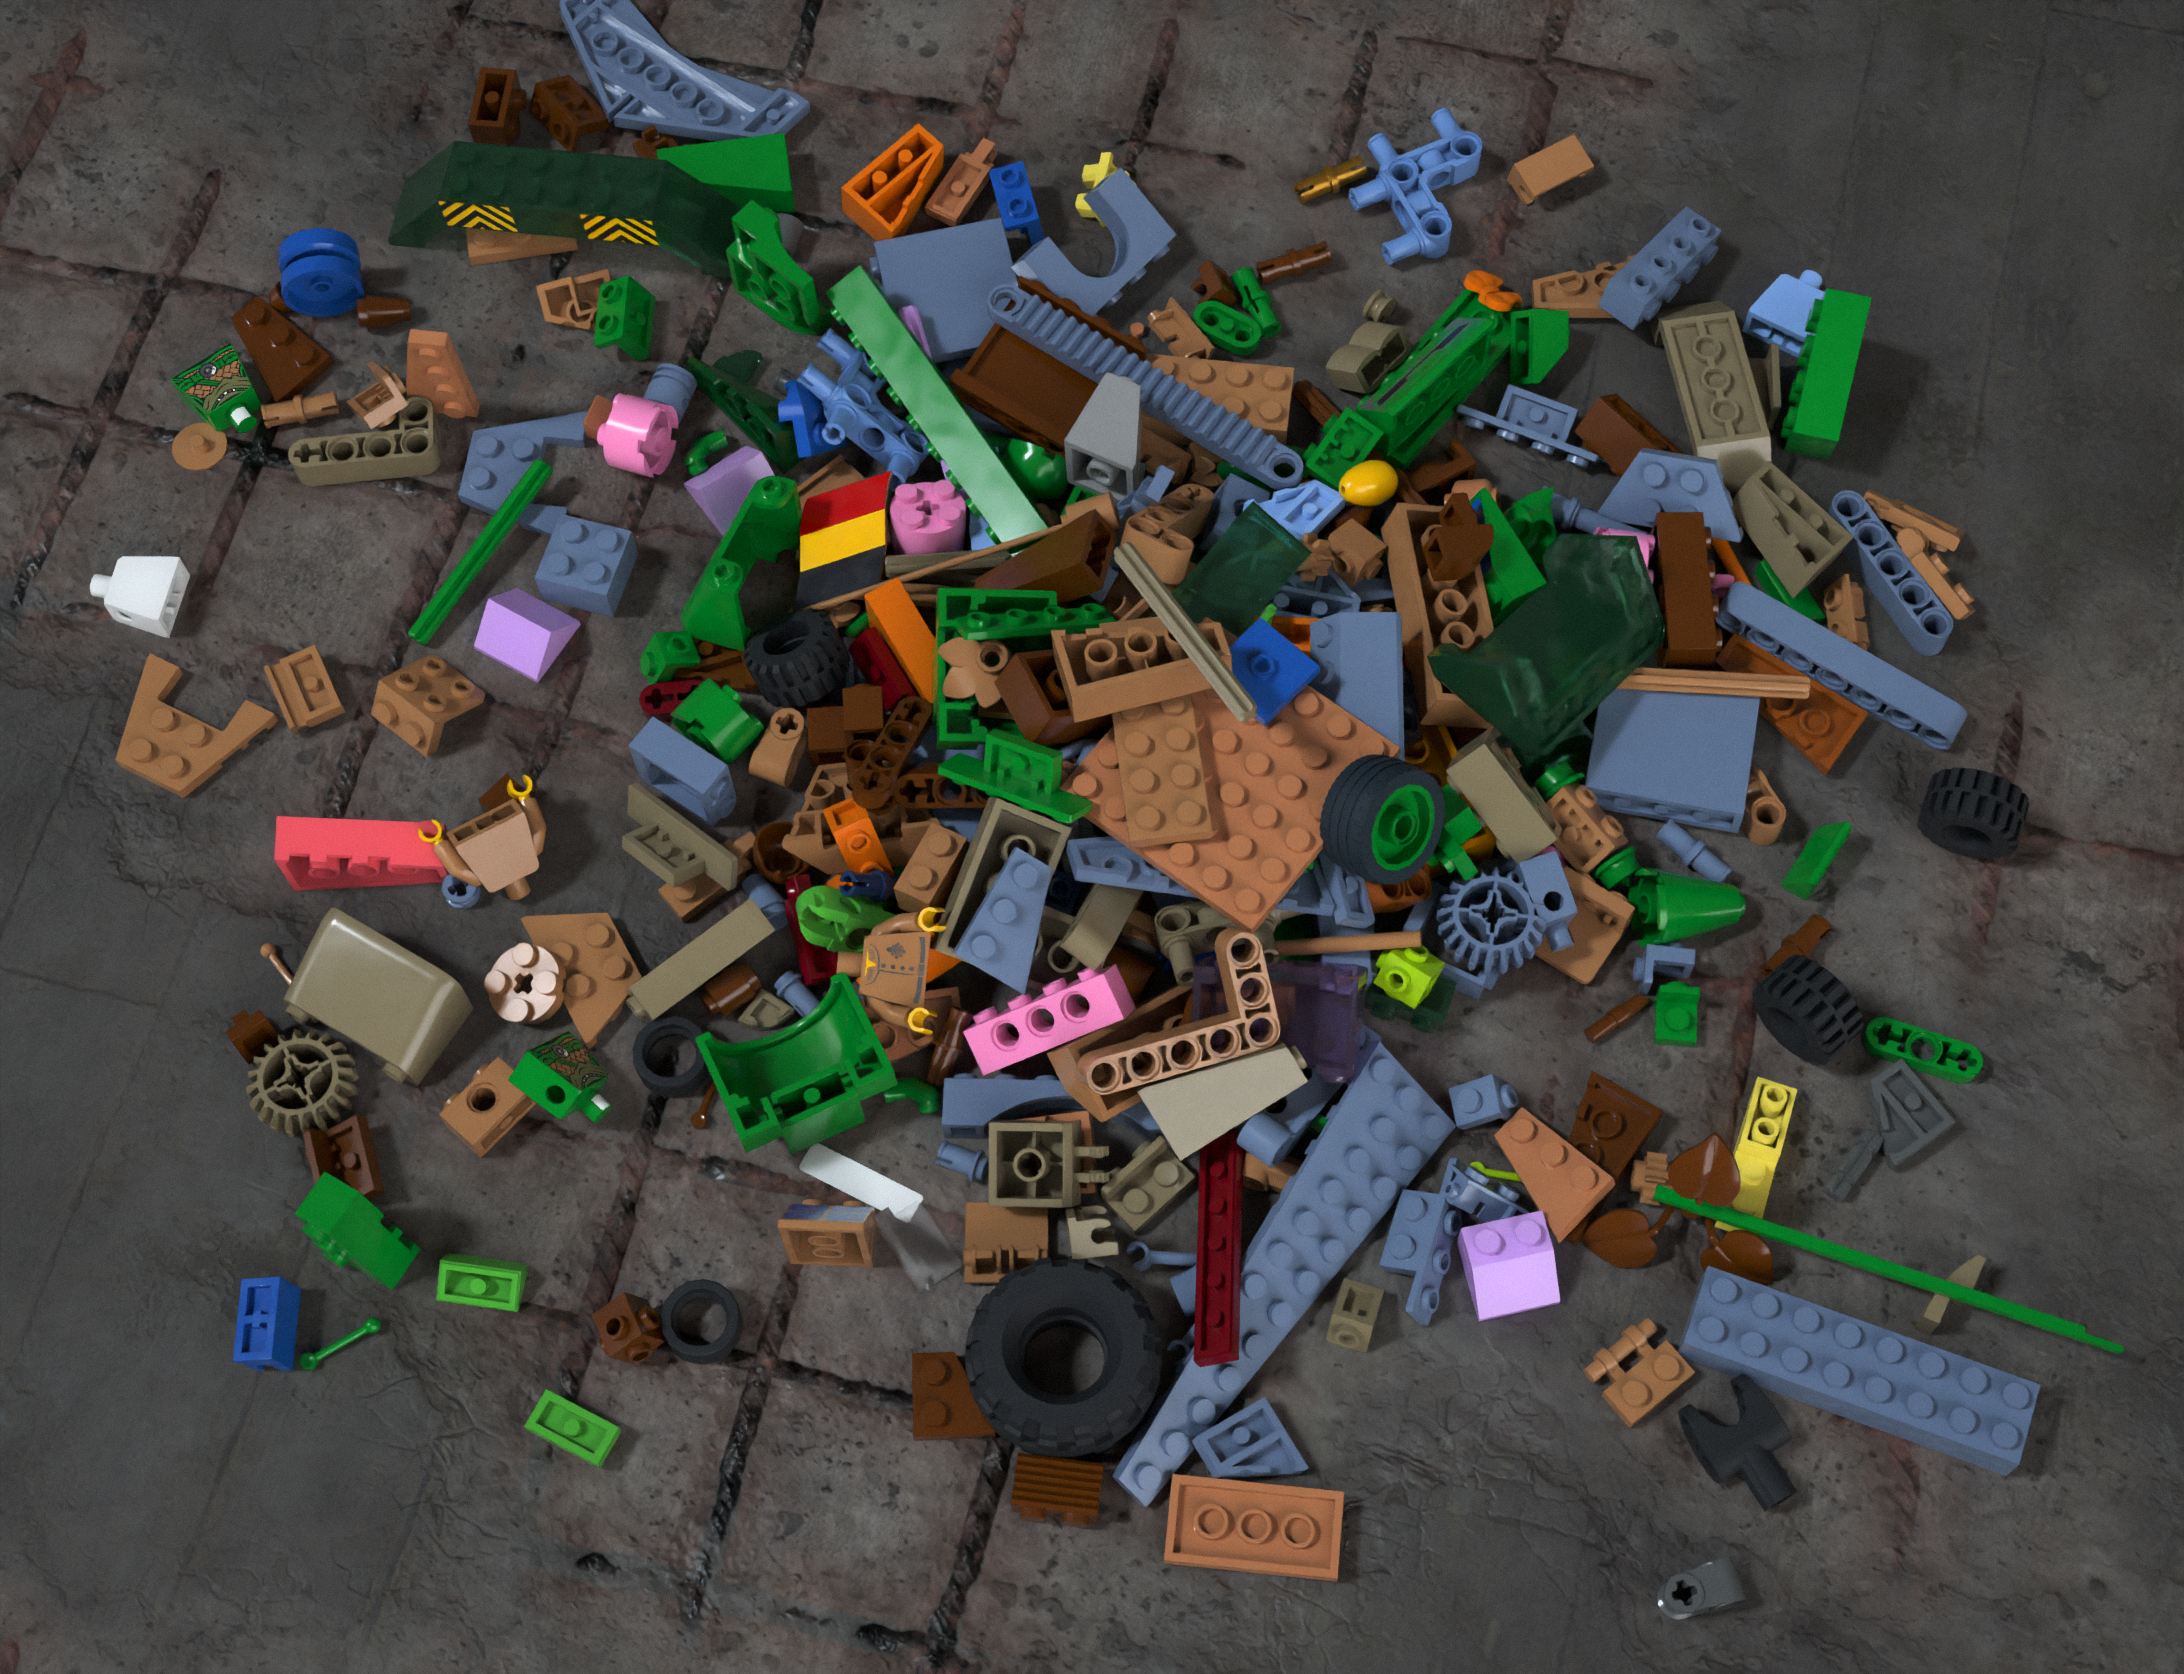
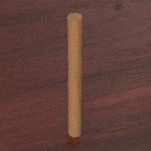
M1421 930L1278 940L1275 942L1279 957L1422 947Z

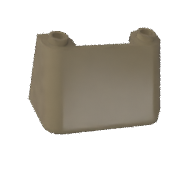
M333 907L330 908L321 920L283 998V1002L287 1007L284 1012L294 1021L301 1025H305L307 1021L312 1023L322 1022L377 1055L385 1065L382 1071L388 1077L401 1084L406 1079L416 1086L420 1084L474 1009L462 986L449 974Z

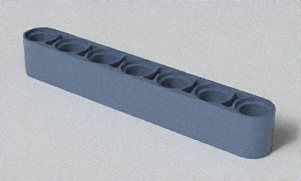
M1734 582L1731 584L1719 604L1718 616L1714 617V620L1723 629L1732 634H1739L1833 692L1934 749H1949L1967 719L1968 714L1966 710L1957 702L1747 583Z

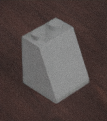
M1106 372L1064 440L1067 482L1097 495L1110 491L1116 503L1132 490L1137 492L1139 488L1142 441L1141 386L1132 379Z

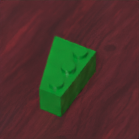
M325 1171L294 1213L304 1225L301 1232L313 1240L312 1245L323 1252L322 1256L341 1269L347 1263L392 1291L421 1250L415 1243L401 1236L403 1232L397 1226L392 1224L389 1229L381 1223L384 1214L359 1191Z

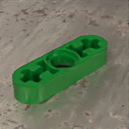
M1878 1017L1873 1019L1862 1035L1863 1046L1872 1056L1892 1063L1902 1058L1911 1069L1957 1084H1966L1974 1080L1983 1066L1982 1054L1975 1046L1892 1018ZM1880 1030L1887 1032L1886 1038L1889 1040L1885 1045L1878 1043L1879 1038L1877 1034ZM1902 1036H1905L1907 1040L1902 1047V1052L1897 1050L1901 1044L1899 1041ZM1916 1041L1928 1043L1933 1050V1057L1927 1060L1917 1058L1912 1052V1043ZM1943 1049L1947 1050L1944 1056L1946 1059L1942 1065L1938 1064L1937 1062L1943 1053ZM1959 1056L1966 1057L1968 1067L1965 1071L1958 1069L1959 1064L1956 1060Z

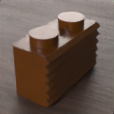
M1018 1453L1011 1499L1012 1511L1020 1513V1519L1031 1522H1044L1045 1516L1063 1518L1062 1524L1078 1528L1088 1527V1521L1098 1522L1104 1464Z

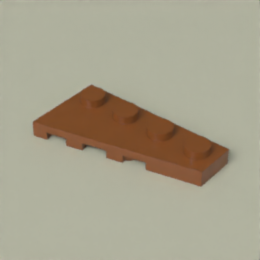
M1737 633L1733 634L1716 658V671L1807 676ZM1810 678L1811 688L1807 699L1760 697L1758 712L1825 777L1868 715L1867 711Z

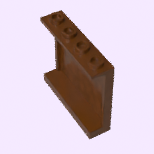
M1022 276L1018 278V288L1031 296L1038 295L1043 303L1048 301L1055 310H1063L1068 318L1071 316L1075 317L1080 325L1087 324L1092 332L1097 330L1104 339H1112L1117 347L1122 345L1127 353L1132 354L1134 352L1141 361L1146 360L1147 348L1135 336L1119 333L1102 317L1088 315L1081 311L1074 301L1055 296L1049 292L1044 284L1037 280L1029 281ZM1011 299L1004 311L1012 310L1016 302ZM997 323L990 329L964 369L961 371L956 368L949 378L950 386L964 404L1029 442L1045 448L1044 450L1053 456L1057 453L1065 457L1064 440L1099 385Z

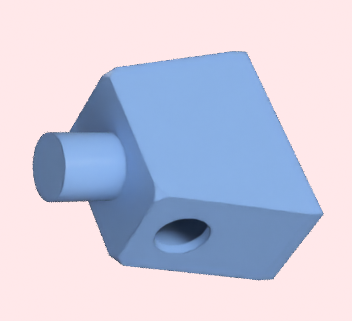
M1812 270L1803 271L1799 279L1788 274H1781L1750 307L1742 331L1770 345L1779 344L1780 350L1798 358L1806 335H1811L1810 332H1805L1810 309L1812 310L1815 298L1821 300L1824 291L1819 290L1822 284L1821 276Z

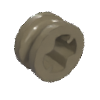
M1378 289L1367 301L1362 316L1365 319L1373 318L1374 322L1385 323L1396 305V299L1392 296L1385 297V292L1382 289Z

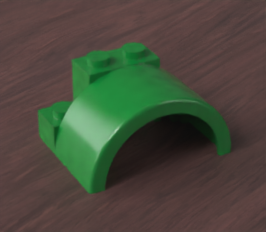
M938 588L936 595V637L932 648L933 725H937V750H977L978 745H985L986 734L995 728L1024 739L1014 719L978 717L979 703L975 695L961 700L951 699L943 695L944 680L952 666L939 655L938 649L947 641L962 637L954 626L955 617L967 616L969 613L977 611L988 614H1001L1010 609H1022L1027 612L1043 611L1045 607L1057 606V593L1055 591ZM982 639V640H977V641L980 642V643H982V642H984V641H986V640H990V639ZM1049 744L1043 746H1055L1056 744Z
M845 972L830 977L829 991L812 1012L780 1032L757 1040L737 1043L720 1041L714 1038L709 1031L696 1037L697 1046L746 1153L783 1137L790 1154L793 1155L865 1122L860 1101L898 1085L894 1069Z

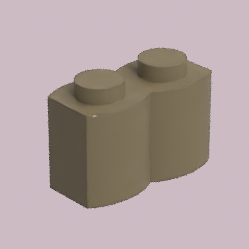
M1369 321L1355 331L1348 345H1344L1334 352L1326 365V370L1335 388L1367 394L1382 384L1389 370L1398 367L1406 359L1412 346L1402 326Z

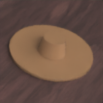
M208 423L191 424L182 429L175 437L172 444V454L175 461L185 469L193 471L205 470L216 465L224 457L228 445L227 438L223 431L217 432Z

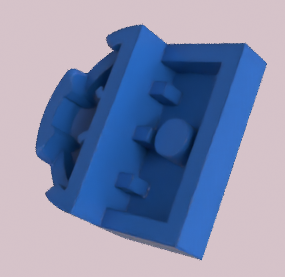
M797 379L789 380L784 385V388L788 391L786 400L780 401L778 404L779 422L792 420L799 458L814 456L847 446L848 440L846 436L837 445L829 444L823 439L822 431L828 421L824 415V406L821 405L822 401L801 383L799 384L796 381Z

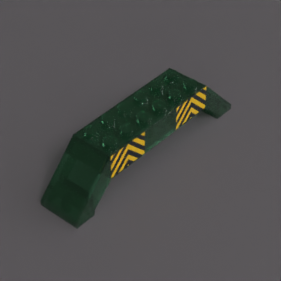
M454 141L405 181L388 241L390 245L425 248L428 239L450 226L660 246L701 269L702 275L731 277L726 249L736 240L731 218L742 208L667 160Z

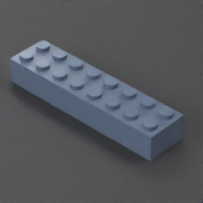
M1711 1266L1706 1268L1699 1281L1677 1350L1683 1359L1732 1377L1743 1373L1751 1378L1759 1387L2007 1476L2020 1464L2041 1386L2035 1382Z

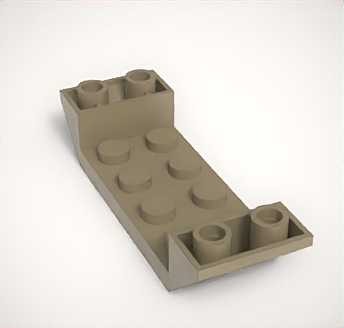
M1721 301L1659 309L1652 320L1649 321L1655 345L1664 344L1694 456L1719 461L1724 475L1723 484L1729 490L1732 498L1751 475L1768 461L1772 463L1770 433L1735 311Z

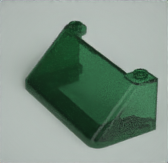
M1560 534L1548 546L1543 555V566L1548 577L1547 584L1538 589L1469 654H1462L1459 646L1455 643H1442L1427 655L1435 678L1526 755L1545 756L1550 753L1662 643L1665 630L1664 621L1637 536Z

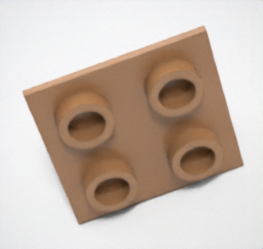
M966 1202L965 1249L963 1251L965 1284H999V1279L1012 1270L1019 1271L1032 1265L1034 1260L1048 1257V1207L989 1206V1202Z

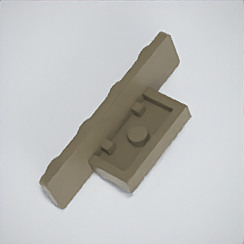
M635 782L629 785L627 812L642 827L622 836V849L673 888L702 873L707 874L728 891L736 888L738 858L731 851L724 848L639 783Z

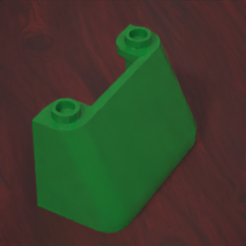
M767 476L758 480L752 487L682 608L680 617L683 630L691 633L693 638L742 652L747 648L746 644L749 639L753 638L751 628L744 625L738 593L757 558L775 563L779 552L792 548V552L796 553L797 547L800 546L802 510L796 481L779 476Z

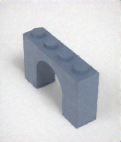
M1121 167L1106 175L1083 197L1107 226L1114 239L1115 261L1106 277H1090L1078 271L1049 237L1035 243L1011 266L1019 277L1022 276L1029 281L1037 280L1048 288L1050 293L1061 299L1068 298L1074 301L1081 311L1092 317L1098 316L1096 312L1103 306L1109 308L1123 295L1120 289L1127 282L1130 285L1137 282L1147 272L1144 266L1151 259L1153 262H1156L1170 250L1167 243L1177 235Z

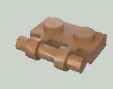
M1645 1318L1637 1326L1630 1325L1621 1332L1622 1338L1609 1349L1602 1348L1593 1355L1594 1361L1583 1369L1585 1376L1592 1383H1595L1603 1375L1611 1381L1612 1385L1603 1391L1601 1396L1629 1428L1695 1374V1371L1667 1340L1656 1349H1653L1648 1344L1647 1339L1657 1332V1327L1649 1318ZM1633 1351L1641 1361L1625 1373L1618 1363Z

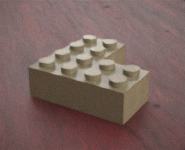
M989 797L945 906V912H943L938 926H946V929L943 932H935L930 948L967 962L955 955L953 951L1013 848L1018 847L1052 868L1049 880L1050 885L1072 828L1001 799ZM1044 905L1027 982L1028 987L1043 992L1042 987L1058 979L1065 978L1066 983L1079 979L1077 973L1087 968V966L1059 946L1075 917ZM1106 957L1100 964L1102 968L1105 963ZM1076 994L1077 1003L1086 1009L1089 1003L1084 996Z

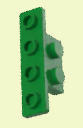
M1087 603L1082 605L1081 608L1070 609L1048 606L1043 611L1027 612L1022 609H1010L1001 614H988L979 611L971 612L967 616L955 617L954 626L963 639L967 641L990 639L1003 642L1010 649L1013 657L1015 653L1053 649L1051 630H1066V634L1086 632L1088 628H1099L1100 623L1116 622V620L1105 607L1099 604ZM989 655L993 664H999L1000 660L997 656Z
M996 728L986 734L984 761L958 753L938 765V774L952 779L956 784L972 786L985 791L988 796L1004 798L1015 802L1023 809L1039 811L1052 816L1054 820L1061 823H1072L1092 810L1091 800L1060 789L1062 752Z

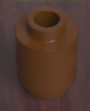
M743 961L737 966L735 964L730 965L701 985L704 994L699 997L712 1016L719 1013L723 1018H726L756 997L755 992L762 988V985L752 969Z

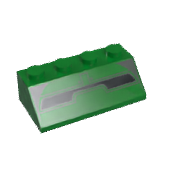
M1456 318L1447 327L1441 326L1432 335L1429 344L1422 350L1416 349L1413 351L1403 368L1397 373L1391 372L1387 375L1377 392L1372 396L1366 395L1358 403L1355 412L1384 432L1375 447L1389 456L1487 364L1494 324L1488 318Z

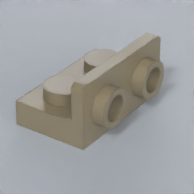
M1162 1135L1153 1142L1150 1140L1143 1142L1132 1154L1133 1160L1123 1169L1119 1166L1109 1172V1182H1102L1101 1201L1134 1235L1140 1232L1195 1182V1176L1167 1148V1140Z

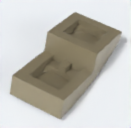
M1978 1254L1955 1270L1946 1280L1974 1289L1986 1258ZM1935 1293L1924 1307L1914 1328L1930 1335L1939 1325L1948 1302L1951 1301L1959 1306L1963 1302Z

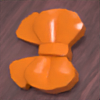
M1483 270L1470 271L1463 281L1464 287L1479 293L1478 301L1487 305L1492 310L1508 312L1514 309V307L1519 309L1523 299L1519 294L1501 292L1499 290L1503 280L1496 275Z

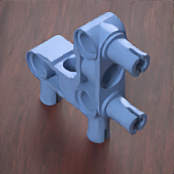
M1448 108L1437 110L1431 117V123L1441 139L1405 154H1397L1385 133H1379L1370 138L1368 149L1380 166L1379 174L1376 175V179L1349 189V200L1356 211L1384 200L1388 202L1407 233L1382 243V255L1388 265L1415 254L1427 258H1439L1448 251L1452 221L1443 203L1437 202L1431 191L1448 184L1456 185L1476 175L1482 151L1481 138L1473 132L1461 129Z
M829 328L816 347L822 349L842 366L841 370L843 372L837 383L816 368L812 362L807 365L796 381L822 401L821 405L824 406V415L828 421L822 431L823 439L829 444L837 445L844 440L845 436L886 467L885 473L893 472L889 491L895 492L899 485L905 484L907 478L916 473L921 462L930 454L925 446L929 441L923 434L919 435L906 421L900 420L881 405L876 393L887 380L885 377L880 380L868 366L867 362L872 358L865 350L861 353L857 348L835 333L832 328Z

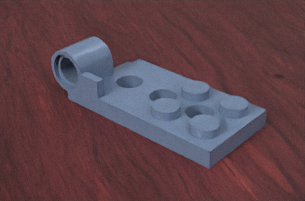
M1318 992L1312 996L1278 1038L1283 1041L1287 1048L1293 1045L1296 1046L1307 1064L1304 1070L1308 1071L1311 1075L1310 1080L1281 1098L1286 1104V1108L1282 1112L1272 1114L1263 1109L1234 1127L1240 1132L1237 1144L1269 1168H1274L1279 1162L1285 1160L1310 1130L1311 1124L1318 1115H1322L1347 1086L1346 1082L1370 1042L1382 1041L1380 1035ZM1326 1039L1331 1041L1336 1049L1330 1054L1323 1055L1316 1052L1313 1045L1318 1040Z

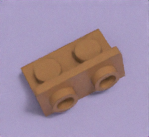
M1573 783L1562 787L1546 803L1562 828L1558 840L1553 844L1575 870H1581L1590 874L1615 850L1624 847L1629 841L1623 834L1624 829L1622 825L1611 815H1606L1597 805L1598 799L1588 787L1579 783Z

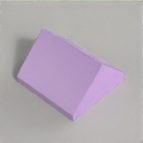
M744 446L708 468L707 471L685 482L684 486L723 536L754 484L763 477L775 475L761 451Z
M515 588L488 598L474 647L479 652L538 683L581 624L577 619L519 588Z

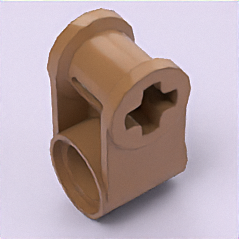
M783 708L774 713L760 743L752 754L749 764L750 775L785 788L791 784L799 761L808 745V730L805 728L804 718L799 711L793 708Z
M1757 766L1750 767L1744 816L1740 826L1751 842L1766 846L1778 839L1786 818V809L1770 787L1764 773ZM1758 818H1766L1773 824H1764Z

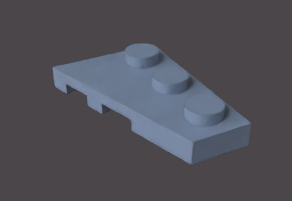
M1014 847L953 953L1025 995L1052 868L1018 847Z

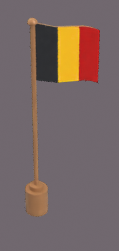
M892 471L806 499L800 524V576L794 608H790L788 613L797 609H804L805 611L812 608L819 611L862 597L892 580L881 582L887 550L886 501L889 484L893 475ZM1109 491L1065 506L1066 514L1061 515L1062 524L899 576L898 579L901 583H905L1047 537L1093 509H1096L1109 526L1116 531L1122 529L1120 514L1114 497Z

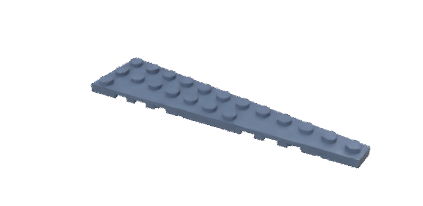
M1371 1041L1346 1082L1347 1090L1338 1105H1333L1325 1119L1328 1122L1317 1140L1312 1139L1304 1154L1307 1157L1297 1174L1290 1176L1281 1191L1279 1200L1272 1206L1241 1258L1239 1360L1199 1367L1193 1361V1346L1187 1358L1182 1357L1174 1371L1177 1374L1167 1392L1160 1395L1150 1411L1148 1420L1139 1429L1111 1476L1138 1504L1147 1507L1172 1477V1474L1177 1471L1194 1450L1195 1446L1192 1440L1216 1423L1397 1200L1402 1189H1405L1456 1127L1453 1121L1380 1041Z

